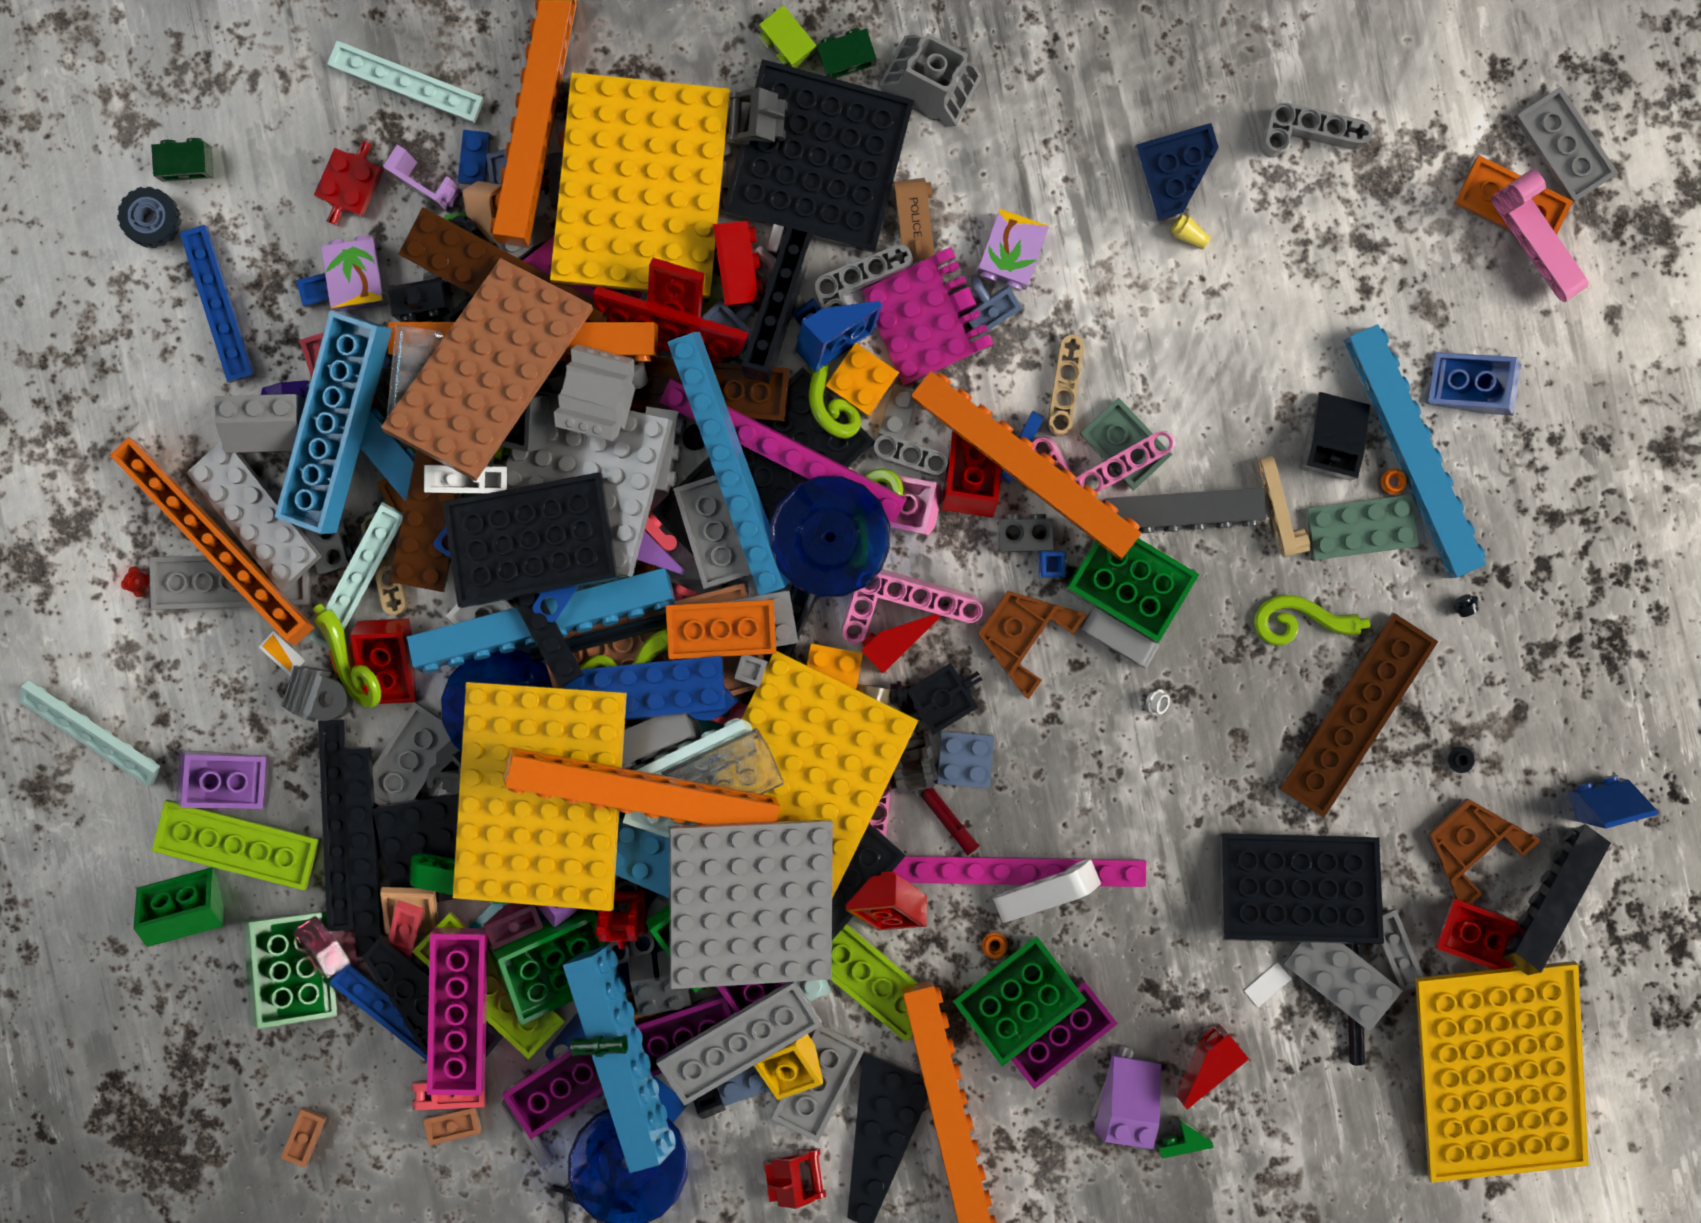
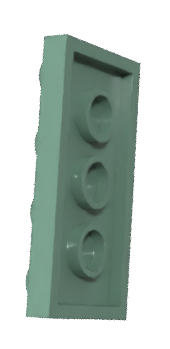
M1412 495L1306 509L1313 560L1419 546Z

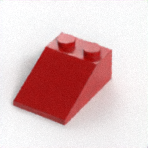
M952 431L941 510L993 518L999 501L1001 468Z
M934 614L881 631L877 635L871 632L861 642L864 646L861 651L884 674L941 617L938 614Z
M409 618L357 621L350 634L356 666H367L379 682L381 688L379 704L416 702L415 668L412 664L407 637L412 635ZM365 684L361 689L368 694V688Z
M1453 898L1435 948L1491 969L1513 968L1515 966L1503 958L1502 955L1506 950L1505 943L1507 939L1518 928V920Z
M1220 1024L1216 1027H1209L1202 1034L1203 1038L1199 1040L1175 1093L1187 1110L1249 1060Z

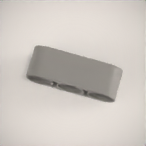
M882 435L874 443V453L877 458L932 477L942 475L947 468V458L939 451L890 435ZM883 441H888L892 444L893 451L887 455L882 454L878 450V445ZM908 449H913L918 455V459L913 463H908L903 458V453ZM931 458H939L943 464L942 469L939 471L931 470L928 466V461Z
M1096 607L1093 608L1081 628L1089 636L1145 669L1159 648V645Z

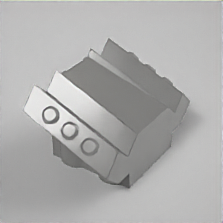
M928 33L923 38L918 35L904 36L879 87L883 92L914 100L913 108L927 115L929 119L939 118L944 127L957 126L982 75L976 65L967 61V53Z
M577 344L571 348L572 361L566 365L565 381L561 393L558 395L559 408L554 411L555 427L613 441L619 436L620 430H625L635 392V386L632 384L635 374L634 359Z

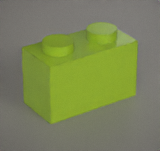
M784 5L759 24L761 33L759 37L767 48L773 47L777 52L775 57L780 64L798 69L817 53V45Z

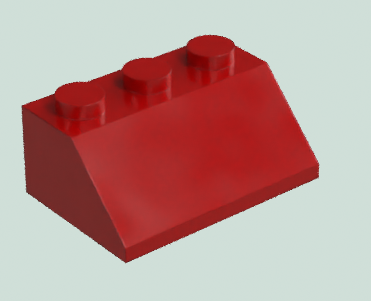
M749 221L713 224L725 306L761 301L760 296L765 295L763 280H758L756 269H761L759 253H754L753 243L757 242L755 226L750 227Z
M882 872L881 876L871 877L846 904V911L878 931L927 927V895L918 890L917 887L912 886L907 880L899 877L895 872Z

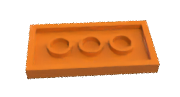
M1478 155L1453 204L1511 232L1493 206L1491 197L1521 175ZM1545 188V190L1534 196L1532 200L1557 235L1573 201Z
M774 599L666 605L669 659L776 654Z

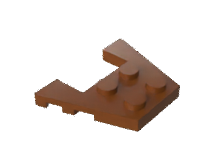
M1007 591L978 632V636L1024 697L1029 699L1042 679L1021 666L1020 663L1050 619L1071 634H1074L1087 615L1083 612Z
M1467 798L1427 833L1456 899L1470 904L1478 899L1482 893L1464 873L1502 838L1522 857L1541 841L1536 836L1529 834L1520 827Z

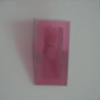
M510 903L503 906L483 924L493 950L543 928L535 905Z
M313 917L293 931L320 975L329 978L351 963L338 941L318 917Z

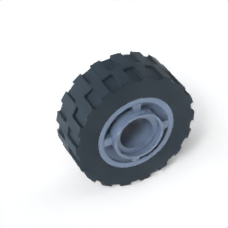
M148 186L147 188L139 187L134 191L131 190L126 197L122 198V203L118 206L117 220L120 222L119 226L124 231V234L135 243L146 248L147 246L157 248V246L167 245L166 243L172 241L176 233L178 234L179 226L181 225L180 210L177 208L178 205L160 189ZM154 212V219L149 223H145L146 214Z

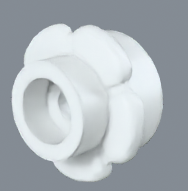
M1158 689L1147 696L1146 706L1152 714H1163L1169 707L1170 698L1167 694H1164L1163 690Z

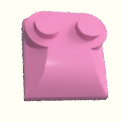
M898 476L903 484V496L907 500L895 523L880 516L878 525L929 536L936 525L941 503L940 484Z

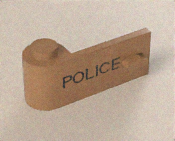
M925 177L895 181L893 184L901 244L909 248L913 260L928 259L934 255L928 198H933L931 182L926 183Z

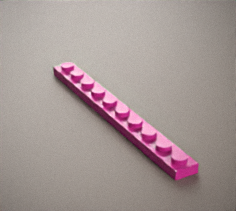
M671 378L659 403L696 421L683 384ZM727 406L741 445L895 523L907 500L906 497Z
M906 855L892 872L897 873L899 877L907 880L908 883L1024 885L1063 872L1070 866L1086 859ZM1091 859L1101 882L1099 886L1146 887V860Z

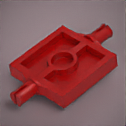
M362 140L356 154L346 153L334 148L314 193L316 198L332 206L326 220L330 224L337 226L342 212L353 213L363 217L384 171V169L370 163L366 159L372 146L367 141Z

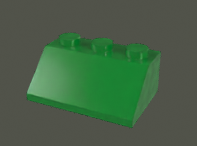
M213 867L141 886L136 889L133 929L146 947L223 927L224 904Z

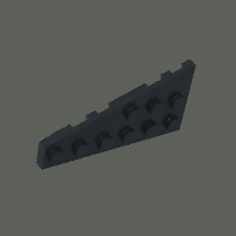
M380 935L364 954L363 959L379 984H382L393 1006L398 1009L405 1025L419 1047L427 1055L429 973L384 936ZM487 1021L486 1057L503 1038Z
M864 1051L862 1054L847 1218L857 1223L875 1222L928 1101L923 1076L867 1051Z

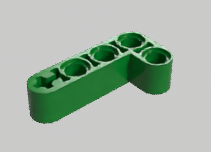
M416 854L412 856L410 885L419 889L453 895L455 859L430 854ZM487 901V902H493V903H505V902Z

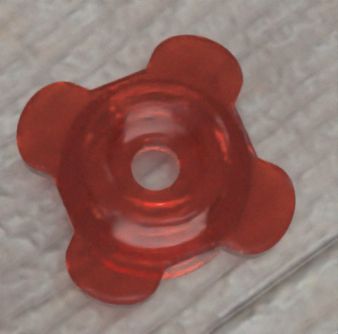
M131 567L128 570L129 573L122 580L121 587L124 590L133 592L136 597H143L146 587L150 584V574L142 573L138 567Z

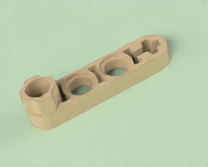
M1077 335L1066 336L1059 346L1047 420L1048 431L1056 437L1065 435L1073 425V413L1084 352L1083 340ZM1071 340L1075 341V346L1079 347V350H1075L1072 355V359H1077V363L1070 360L1062 361V357L1068 358L1069 349L1065 348V345L1069 344ZM1071 366L1075 371L1074 378L1071 380L1063 379L1060 375L1061 368ZM1061 391L1067 392L1071 397L1070 403L1066 406L1059 405L1056 401V396ZM1054 408L1060 410L1056 413L1053 412ZM1058 416H1063L1062 422L1066 424V427H1062L1061 430L1056 429V426L1053 424L1054 421H1057Z
M1271 455L1259 458L1258 468L1282 557L1310 551V541L1305 529L1293 531L1274 457Z
M375 514L366 516L365 521L361 523V530L364 534ZM393 539L389 546L390 555L379 564L375 572V578L383 610L390 615H400L406 611L408 606L404 585L393 583L388 586L382 581L383 574L388 570L392 571L396 553ZM399 588V592H394L395 599L401 600V604L397 606L396 611L394 607H389V602L393 600L392 594H385V589L393 590Z

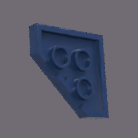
M1212 123L1136 144L1135 150L1157 222L1179 216L1186 209L1219 148Z

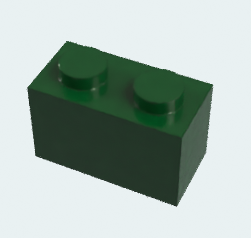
M854 28L847 31L845 36L839 38L830 36L822 39L820 44H817V53L824 74L827 77L837 79L876 66L877 58L867 28L863 30Z
M187 138L186 142L178 143L175 140L166 139L161 140L160 144H151L153 176L160 181L214 178L212 147L201 138Z

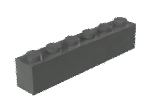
M1264 488L1103 499V503L1108 501L1119 510L1117 514L1124 520L1127 517L1134 520L1140 526L1138 530L1141 534L1154 533V528L1164 527V532L1180 531V526H1190V530L1206 529V524H1216L1217 529L1232 528V523L1242 522L1243 527L1259 526L1258 521L1266 519Z

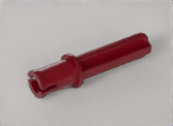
M933 787L924 789L921 792L920 796L951 834L949 837L957 841L967 856L980 847L979 843L975 841L966 829L967 825L960 822Z

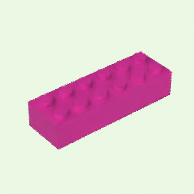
M435 927L430 933L427 1095H481L484 1090L488 928Z

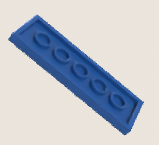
M721 656L582 669L585 674L584 676L564 686L565 689L627 693L625 720L726 711L723 658Z

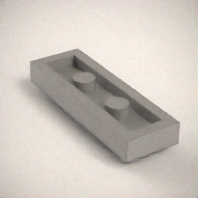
M1391 909L1383 913L1384 944L1380 945L1395 982L1403 989L1402 993L1416 988L1415 978L1424 976L1396 909Z

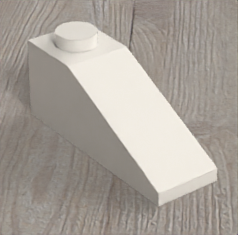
M424 465V492L492 493L507 489V467L504 465L486 466L477 481L446 465Z

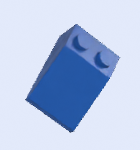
M880 301L822 308L815 314H808L801 321V329L797 336L798 340L795 351L814 372H817L852 348L855 342H861L874 332L883 304Z
M1436 352L1428 404L1484 414L1514 416L1521 363L1517 357Z
M1618 775L1602 778L1603 782L1594 785L1593 782L1581 783L1576 785L1577 789L1569 791L1577 822L1607 829L1658 815L1657 809L1629 779L1619 778Z

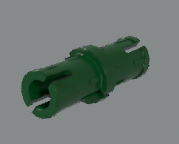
M595 1035L593 1038H573L570 1050L573 1056L595 1055L596 1057H603L605 1054H626V1051H628V1039L626 1036L604 1037L603 1035Z

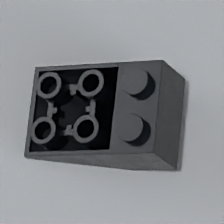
M1319 392L1300 468L1349 481L1357 479L1365 452L1370 404Z

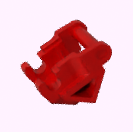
M644 887L640 890L614 891V902L631 901L629 912L598 910L595 936H598L600 942L617 941L619 949H625L626 941H637L638 935L648 934V926L645 922L648 910V890Z
M820 1148L800 1149L794 1155L772 1158V1162L770 1160L763 1161L769 1202L777 1201L779 1207L797 1209L817 1199L827 1197L826 1190H823L819 1163ZM809 1160L813 1189L811 1191H804L801 1180L800 1162Z

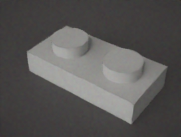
M894 383L879 429V435H890L904 440L916 404L911 397L915 390Z

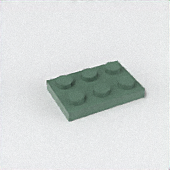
M1119 397L1080 433L1083 439L1104 461L1153 434ZM1156 438V447L1160 450H1166L1167 448ZM1135 449L1132 453V458L1136 463H1143L1146 455L1142 449ZM1170 452L1122 480L1134 491L1173 454ZM1112 462L1110 467L1120 476L1122 466L1118 462Z

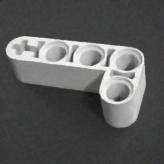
M1086 859L1070 866L1063 872L995 895L992 899L1002 922L1005 923L1082 898L1101 885L1092 860Z

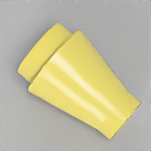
M1181 214L1170 229V232L1174 234V238L1197 246L1200 249H1203L1211 238L1189 215L1186 217Z

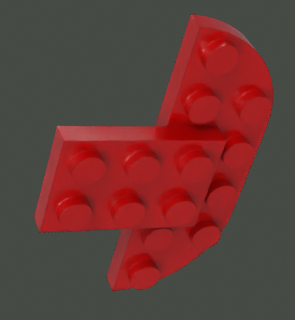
M654 257L649 264L647 301L598 286L593 292V299L597 310L603 313V317L605 312H609L608 319L610 322H654L657 324L658 349L669 353L671 351L667 343L668 341L700 331L710 361L722 362L723 358L729 356L734 358L741 352L749 332L738 328H732L701 318L704 285L703 272Z

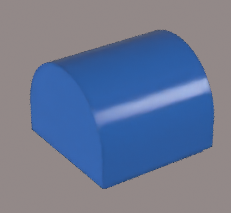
M1038 551V578L1066 577V551Z

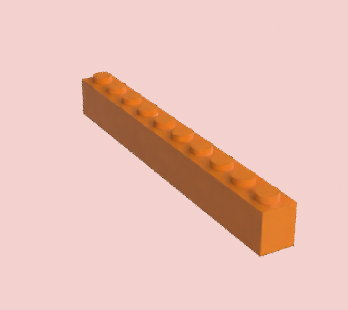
M535 0L537 14L536 19H532L530 25L532 39L531 44L527 43L525 58L527 59L526 68L521 70L520 82L522 89L521 93L518 92L516 95L515 106L517 114L516 117H512L510 131L513 133L511 142H507L505 156L508 158L506 167L501 169L500 181L503 183L501 192L496 194L495 206L497 213L496 217H492L490 231L498 243L529 247L577 0Z
M388 322V327L393 328L388 343V354L397 357V361L413 362V357H423V361L427 362L455 322ZM585 322L558 362H571V348L577 344L634 358V362H651V358H658V325L654 322Z
M932 371L928 373L911 395L914 402L1115 557L1122 560L1141 536V532L1138 530L1140 526L1129 517L1124 520L1117 514L1119 510L1108 501L1102 503L1096 498L1097 492L1086 484L1081 487L1075 482L1076 476L1065 468L1061 471L1053 464L1056 461L1048 454L1043 452L1040 455L1032 449L1035 445L1024 436L1019 439L1011 433L1014 429L1003 420L998 423L991 417L993 413L982 404L978 407L970 401L972 397L961 388L955 390L949 385L951 381L940 372L936 375Z
M128 437L110 454V457L286 642L296 646L315 628L141 444Z
M514 747L510 748L503 776L505 788L514 793L523 794L527 791L536 793L537 796L550 799L552 796L560 797L564 801L573 804L582 801L601 809L609 806L617 808L618 811L623 813L642 812L650 818H659V816L669 817L672 821L678 823L691 821L696 822L697 825L776 822L780 810V804L774 796Z
M932 980L903 987L901 990L958 1223H997L995 1215L990 1216L988 1206H992L989 1190H983L981 1182L986 1180L982 1164L977 1165L975 1157L980 1155L977 1140H971L969 1132L974 1130L971 1115H965L963 1107L968 1102L964 1088L959 1089L957 1082L962 1077L958 1063L953 1064L951 1054H955V1048L952 1038L947 1039L945 1029L949 1028L946 1012L941 1013L939 1003H943L940 987L935 988Z

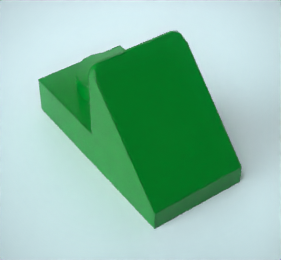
M1180 1117L1177 1118L1181 1137L1168 1135L1164 1136L1162 1141L1156 1142L1158 1153L1162 1159L1214 1148L1213 1142L1206 1134Z

